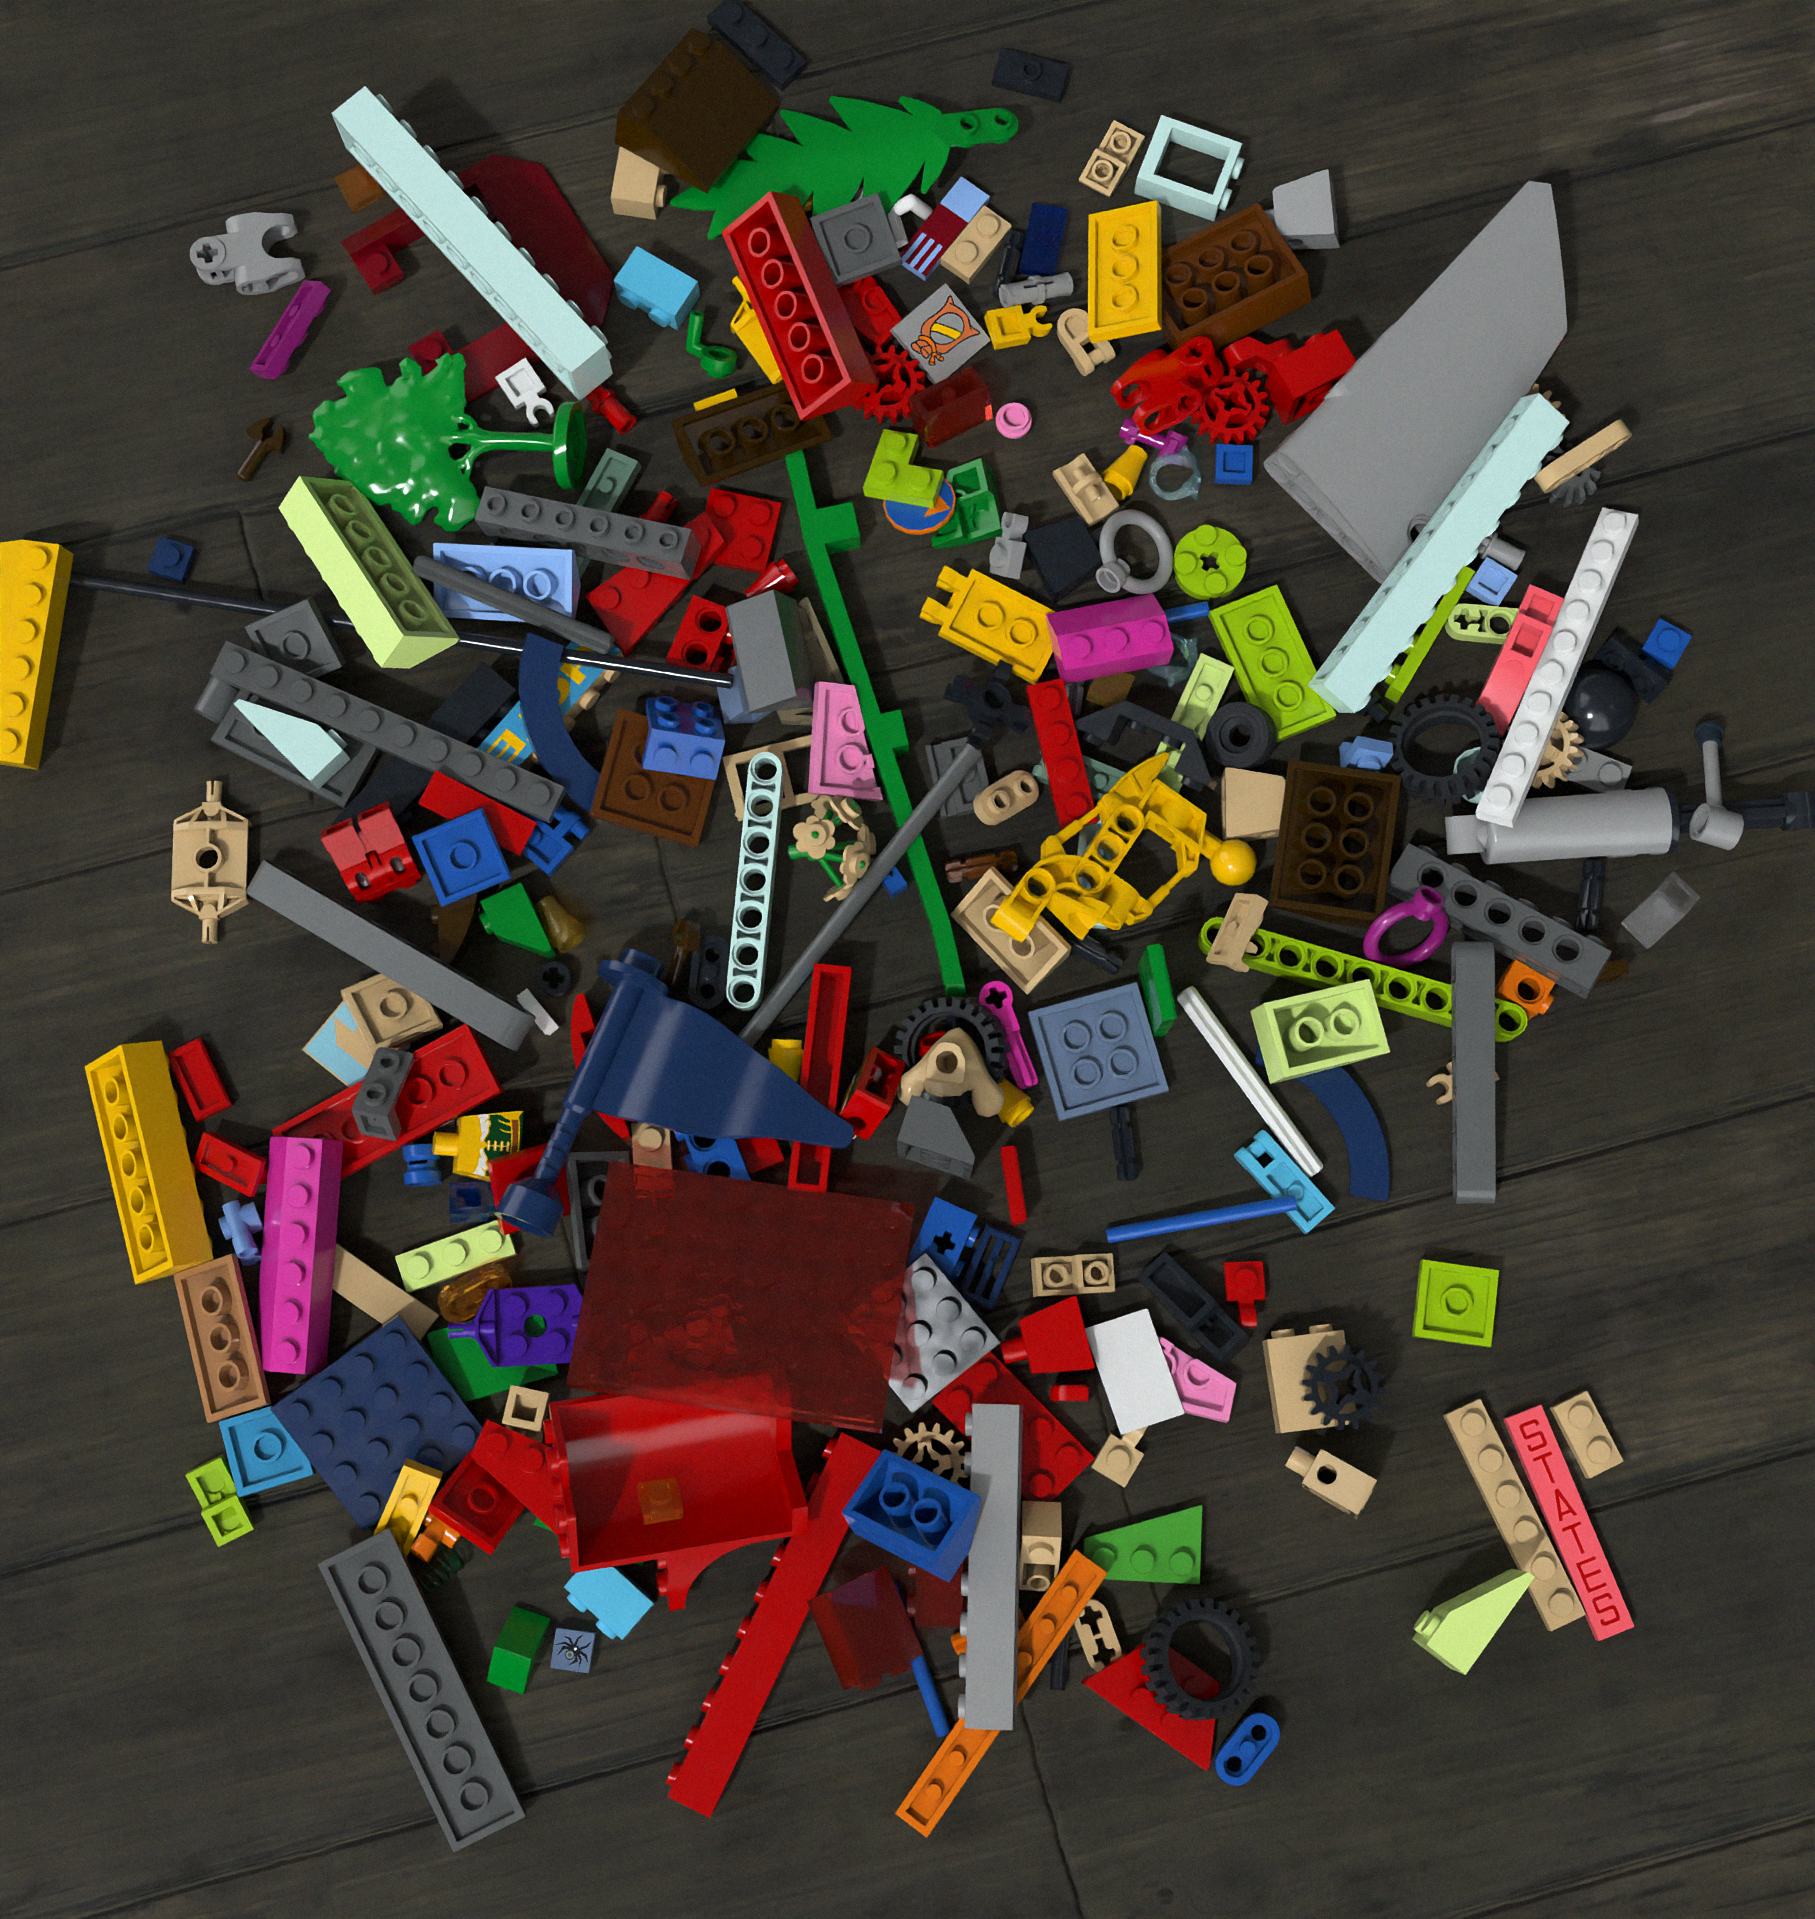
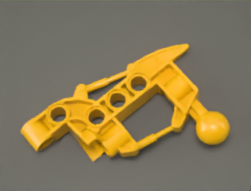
M1164 752L1135 766L1121 777L1108 793L1097 802V806L1079 820L1073 821L1055 836H1049L1041 845V860L1015 885L989 922L1014 940L1022 943L1046 906L1078 939L1083 940L1096 923H1100L1112 930H1119L1124 923L1130 926L1147 919L1152 914L1153 909L1170 893V890L1183 877H1189L1198 868L1200 853L1210 859L1209 864L1212 875L1220 883L1235 886L1248 882L1253 877L1257 865L1255 851L1248 843L1241 840L1233 839L1223 842L1205 829L1207 814L1156 778L1169 759V754ZM1099 814L1102 826L1081 856L1066 855L1062 844ZM1117 820L1124 822L1128 826L1129 831L1122 830L1118 826ZM1149 828L1171 844L1170 848L1176 851L1178 872L1165 885H1161L1145 900L1135 888L1114 874V872L1141 831ZM1098 848L1105 850L1109 854L1110 860L1102 858ZM1079 877L1086 878L1091 884V889L1083 887L1079 882ZM1028 884L1036 885L1040 889L1041 896L1032 894L1029 891Z

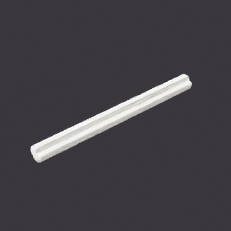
M1191 986L1183 990L1177 997L1178 1002L1296 1165L1308 1178L1322 1170L1323 1164L1196 988Z

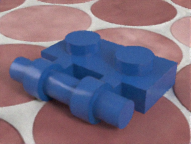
M561 803L554 815V818L560 823L554 830L541 819L510 807L513 811L537 823L522 854L549 877L557 871L575 850L565 838L573 833L583 841L592 831L582 822L583 817L575 810L570 812Z

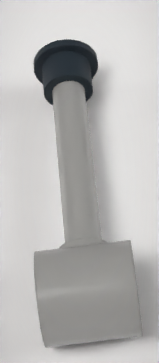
M1704 722L1695 727L1694 738L1698 741L1699 749L1703 751L1707 804H1701L1694 812L1690 822L1689 834L1693 840L1725 850H1731L1736 846L1742 835L1744 821L1741 814L1728 811L1722 805L1718 750L1722 745L1721 739L1724 736V727L1717 722Z

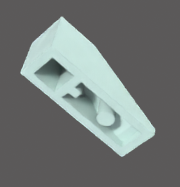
M241 699L234 703L238 710L318 790L350 760L343 750L347 743L333 729L326 733L318 724Z

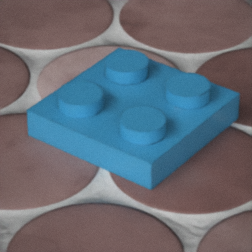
M272 1406L219 1422L238 1497H244L316 1475L315 1467L270 1410Z

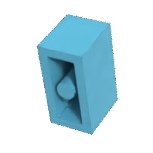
M636 246L614 279L618 299L631 309L635 310L638 307L647 312L649 318L662 327L669 325L678 330L700 298L697 280Z
M619 1566L575 1573L564 1586L570 1592L566 1597L568 1601L582 1613L587 1609L599 1619L596 1622V1626L611 1639H614L616 1635L621 1640L626 1638L657 1602Z

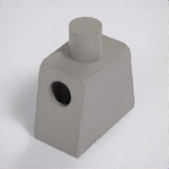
M1329 169L1316 172L1273 189L1274 209L1264 210V212L1290 249L1340 248L1334 183Z

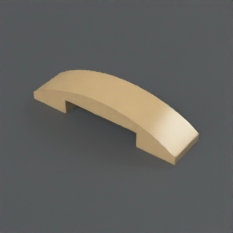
M336 1242L332 1289L383 1325L400 1314L418 1339L422 1341L440 1315Z

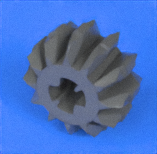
M1573 443L1567 444L1564 450L1557 446L1551 450L1550 456L1545 455L1541 460L1542 468L1540 471L1574 448ZM1597 462L1550 491L1549 502L1554 503L1557 498H1560L1564 508L1569 507L1572 500L1578 505L1584 503L1586 495H1593L1597 489L1595 482L1599 480L1601 473L1593 469ZM1539 487V493H1544L1543 490Z

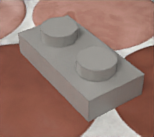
M1576 745V748L1584 752L1582 757H1574L1573 760L1579 768L1577 771L1569 768L1565 771L1568 777L1566 782L1558 777L1555 778L1558 781L1591 794H1600L1604 791L1624 790L1632 766Z

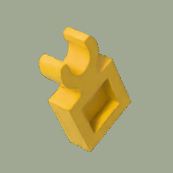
M1021 305L987 311L984 319L994 350L1028 344L1031 339L1030 333L1036 337L1048 335L1052 329V324H1040L1036 320V318L1044 317L1047 311L1046 306H1035L1027 314L1023 313Z

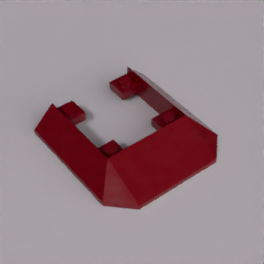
M492 154L457 174L456 176L464 186L462 191L469 198L475 196L480 200L488 212L486 217L493 224L498 221L505 227L512 238L510 241L517 250L522 247L530 254L536 264L534 268L541 276L547 273L559 287L560 291L558 294L564 301L567 302L571 299L579 307L584 315L582 320L590 328L593 325L598 329L603 327L615 277L543 165ZM400 207L342 240L340 243L375 296L405 278L392 254L426 234ZM507 322L453 353L439 329L408 347L415 362L422 367L424 376L438 365L435 359L440 358L446 352L451 356L458 352L463 355L466 363L464 369L465 407L500 387L495 377L522 359L526 358L532 368L543 362Z

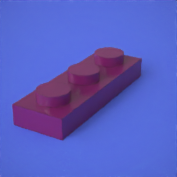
M304 280L251 364L249 368L251 372L259 378L276 380L277 377L287 370L290 363L289 357L292 352L304 342L308 335L307 328L313 318L321 314L326 306L325 299L331 291L321 281Z

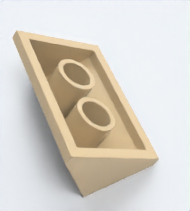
M993 866L950 915L1028 995L1069 957L1072 947L1041 915L1022 943L1014 940L989 922L1006 896L1014 889Z

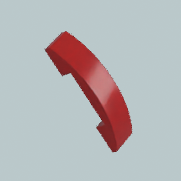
M584 993L576 995L571 1019V1044L576 1070L587 1049L585 1039L592 1037L597 1027L589 1000ZM596 1111L625 1142L632 1141V1134L627 1120L614 1118Z

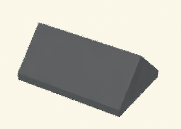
M771 590L727 606L725 610L748 714L813 707L815 682L797 601L778 591Z
M569 1152L565 1160L577 1269L582 1272L642 1264L629 1152Z

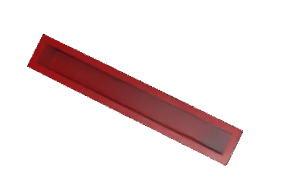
M814 963L800 1086L821 1105L837 1115L853 972L852 967ZM793 1142L787 1189L789 1194L827 1198L833 1148Z

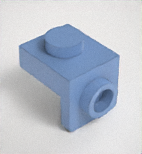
M1357 736L1353 743L1342 742L1339 747L1340 766L1381 773L1393 756V744Z

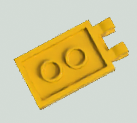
M944 566L936 586L953 593L947 607L928 597L919 617L928 622L942 625L938 636L997 665L999 660L1013 665L1012 674L1033 685L1037 684L1053 653L1045 615L1055 613V611L974 569L971 570L966 578L955 570Z

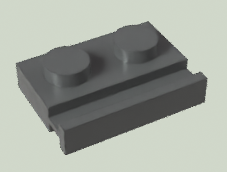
M968 737L941 742V744L934 746H925L933 785L965 746ZM981 748L978 750L981 756L939 808L941 820L951 816L975 813L973 807L975 796L989 786Z

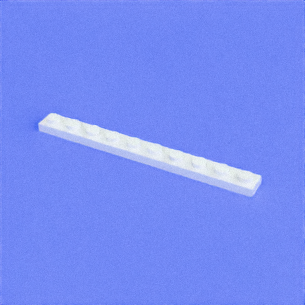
M1602 507L1554 622L1553 630L1533 672L1476 809L1477 819L1511 828L1514 827L1639 524L1637 514Z

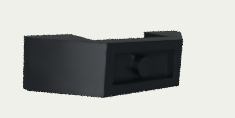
M1126 700L1080 718L1075 723V728L1083 733L1081 739L1099 748L1102 747L1104 742L1115 746L1126 720H1129L1128 728L1146 736L1149 730L1161 734L1160 742L1180 750L1183 744L1185 747L1174 769L1177 774L1183 777L1180 783L1199 792L1202 791L1203 786L1212 790L1215 789L1217 783L1200 736L1193 729Z

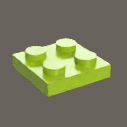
M1420 1260L1412 1337L1491 1347L1499 1270Z

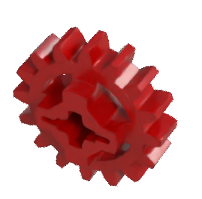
M879 345L875 347V355L873 356L864 351L878 386L870 391L869 397L865 395L855 402L853 409L858 411L864 408L865 420L870 419L872 415L877 416L878 425H882L885 417H889L893 425L897 424V415L899 414L909 419V407L919 409L920 399L918 397L925 395V386L922 385L925 382V374L921 371L917 372L919 361L915 359L908 362L907 350L901 352L900 355L895 354L894 345L889 347L888 353H883ZM904 373L910 381V389L907 387V383L902 381Z
M1231 368L1228 376L1223 375L1215 385L1201 392V405L1192 414L1190 421L1191 424H1201L1197 433L1199 436L1206 433L1211 435L1209 444L1213 445L1217 439H1221L1222 444H1229L1230 440H1234L1236 445H1243L1244 436L1253 441L1257 434L1256 429L1263 430L1266 422L1263 417H1267L1269 412V406L1263 404L1266 402L1268 394L1267 392H1257L1261 384L1259 380L1253 383L1248 382L1249 372L1246 371L1240 378L1236 376L1235 368ZM1244 394L1248 397L1251 404L1246 402ZM1228 405L1233 406L1230 411L1225 410ZM1207 412L1212 414L1214 422L1209 418Z

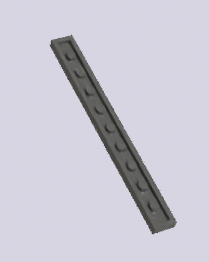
M229 641L225 642L210 672L212 677L430 772L434 773L437 770L481 794L550 824L566 792L565 787Z

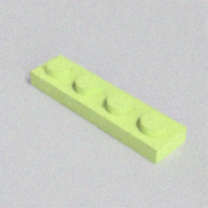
M1201 653L1171 720L1193 729L1200 736L1202 742L1209 720L1219 705L1235 667ZM1161 742L1155 756L1167 752L1169 759L1156 778L1179 794L1183 785L1180 783L1183 777L1177 774L1174 769L1185 745L1182 744L1181 749L1178 750Z

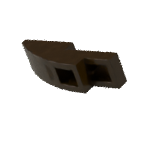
M484 890L441 907L437 897V904L431 907L433 926L438 927L439 941L433 942V955L456 969L463 960L474 937L480 918L479 914H481L482 905L480 901L484 899Z

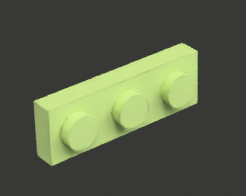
M498 1220L397 1255L395 1258L406 1292L412 1293L515 1256L517 1251L511 1233L503 1235L499 1231Z

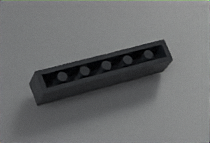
M483 661L423 726L476 748L480 746L493 729L518 703L520 697L514 687ZM394 756L333 820L331 825L333 826L353 817L358 829H360L357 814L389 800L402 829L408 828L418 816L417 810L421 807L418 803L434 773Z

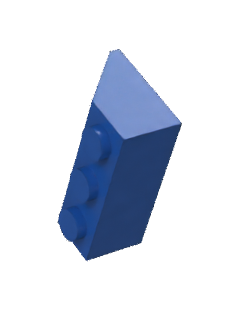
M884 1449L842 1511V1515L856 1535L950 1582L971 1549L981 1497Z

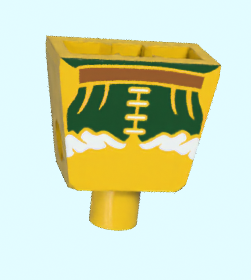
M523 1111L462 1116L457 1119L455 1133L434 1132L432 1153L433 1155L454 1156L453 1173L491 1182L487 1161L521 1151Z

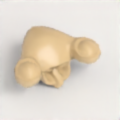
M960 1027L948 1031L939 1038L921 1060L901 1076L897 1089L898 1098L906 1106L909 1105L912 1095L920 1097L922 1092L943 1098L961 1096L968 1090L972 1092V1104L978 1115L991 1117L999 1113L1004 1104L1003 1090L988 1073L976 1043Z

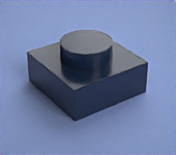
M159 536L147 570L152 575L185 584L197 550L193 546Z

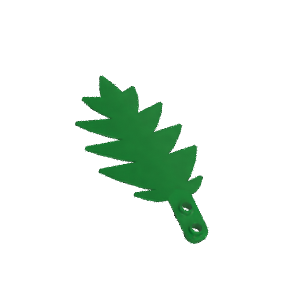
M831 96L829 98L830 104L849 130L803 113L783 109L779 115L800 145L781 138L758 133L744 149L755 161L736 159L707 194L692 186L671 199L670 206L695 211H715L707 234L708 240H713L722 235V231L770 191L797 196L802 207L805 206L813 193V217L851 203L863 180V198L878 193L885 215H887L915 180L923 164L921 193L926 194L940 176L947 162L950 147L970 148L975 144L990 142L1004 144L1017 133L1018 120L1011 111L1004 108L941 114V111L932 105L901 96L899 103L910 113L908 114L898 109L864 100ZM811 225L812 231H813V233H814V235H815V238H816V240H817L815 231H814V229H813V226Z

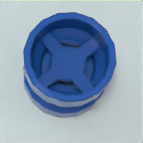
M416 1144L402 1147L403 1159L407 1162V1171L404 1173L405 1186H431L443 1183L442 1171L438 1168V1160L441 1158V1155H433V1144Z

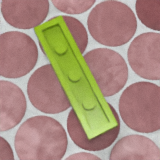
M1463 566L1456 575L1457 582L1455 586L1443 596L1438 605H1434L1436 610L1432 617L1424 623L1426 626L1421 635L1413 634L1414 640L1412 644L1404 651V653L1408 654L1402 666L1395 662L1390 674L1384 681L1390 685L1384 695L1395 703L1399 701L1476 571Z

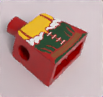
M874 1046L869 1050L849 1084L837 1113L838 1117L853 1126V1139L857 1136L862 1139H869L893 1104L906 1065L905 1062ZM871 1082L878 1086L876 1094L867 1091Z

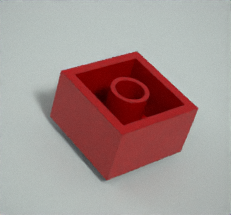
M1337 329L1326 335L1324 332L1315 334L1305 342V346L1295 351L1289 348L1279 353L1273 359L1264 392H1267L1268 399L1284 426L1315 411L1324 401L1323 397L1356 363V360Z

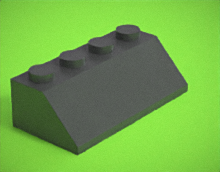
M922 1092L920 1097L912 1095L897 1139L898 1157L970 1180L975 1155L950 1107L943 1104V1098L930 1093Z

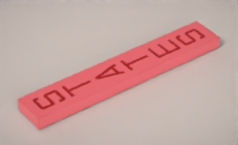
M1542 1405L1534 1406L1504 1418L1507 1430L1573 1588L1586 1613L1585 1616L1595 1640L1600 1641L1635 1627Z

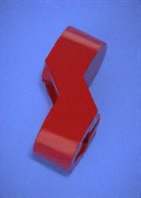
M1246 337L1226 347L1222 351L1221 356L1228 371L1231 368H1235L1237 374L1253 368L1268 375L1273 359L1279 353L1289 348H1292L1293 351L1295 350L1289 339H1282L1266 345L1254 338Z

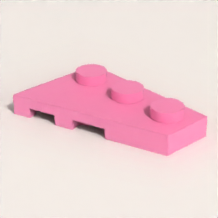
M1157 1336L1184 1413L1227 1423L1237 1383L1197 1358L1194 1359L1163 1337Z

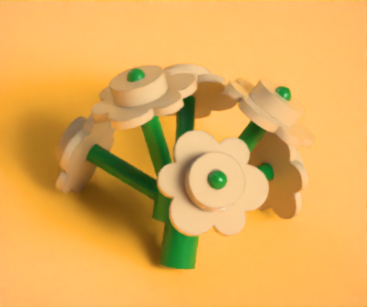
M836 794L834 797L820 795L818 799H814L811 802L816 816H809L806 823L801 822L795 825L793 835L798 842L797 844L789 845L788 852L792 860L807 857L810 862L818 860L835 884L823 897L824 901L827 902L833 897L840 901L846 898L854 888V884L858 881L857 878L863 877L867 867L870 865V855L876 853L877 842L874 834L869 833L868 826H865L863 823L861 808L850 797L844 799L839 794ZM842 822L848 823L855 830H859L857 841L835 843L832 835L835 828L841 825ZM844 850L843 855L831 852ZM828 860L841 863L840 872L844 874L842 880Z

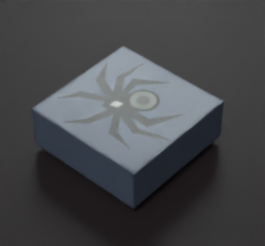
M557 1627L550 1668L590 1673L596 1632Z

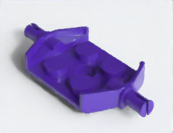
M576 1284L489 1289L475 1319L471 1322H449V1330H464L448 1332L449 1339L467 1337L476 1339L492 1367L575 1363L581 1361L594 1332H598V1329H620L619 1321L605 1322V1320H619L620 1313L597 1314V1312H592ZM535 1315H541L547 1323L546 1331L540 1337H532L526 1331L528 1319Z

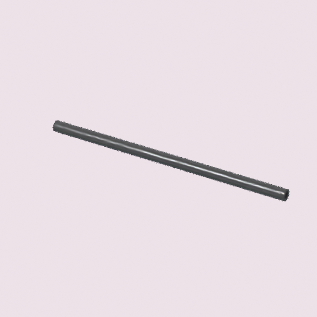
M968 743L965 744L863 877L740 1032L738 1037L751 1048H753L813 971L814 963L821 961L981 756L978 750Z

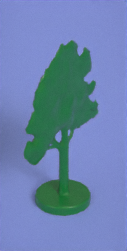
M446 352L440 358L435 359L438 365L425 376H422V367L417 362L406 357L399 363L402 376L397 378L392 386H386L382 371L377 367L349 370L340 380H337V385L343 388L347 396L336 402L331 400L323 401L313 411L312 417L315 430L309 434V439L315 443L316 447L323 452L326 460L334 467V474L344 481H350L366 496L368 501L375 503V505L391 504L392 510L400 512L411 525L420 523L432 507H437L439 510L438 514L434 517V523L441 526L447 532L459 531L464 525L473 520L481 500L477 496L476 489L473 483L469 481L475 458L481 453L490 450L552 452L556 481L563 490H577L584 477L587 457V428L583 407L579 401H565L560 404L556 413L553 434L484 430L478 427L475 419L470 415L464 414V407L466 405L464 369L466 363L463 355L459 352L452 356ZM458 423L468 425V430L459 429ZM452 444H471V449L462 458L454 460L450 457L448 448ZM463 468H465L464 474L461 472Z

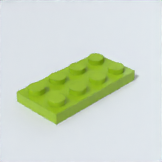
M1277 584L1209 612L1208 617L1230 665L1235 667L1233 672L1247 703L1261 707L1271 716L1277 730V742L1335 719L1337 715L1333 707L1308 686L1317 671Z

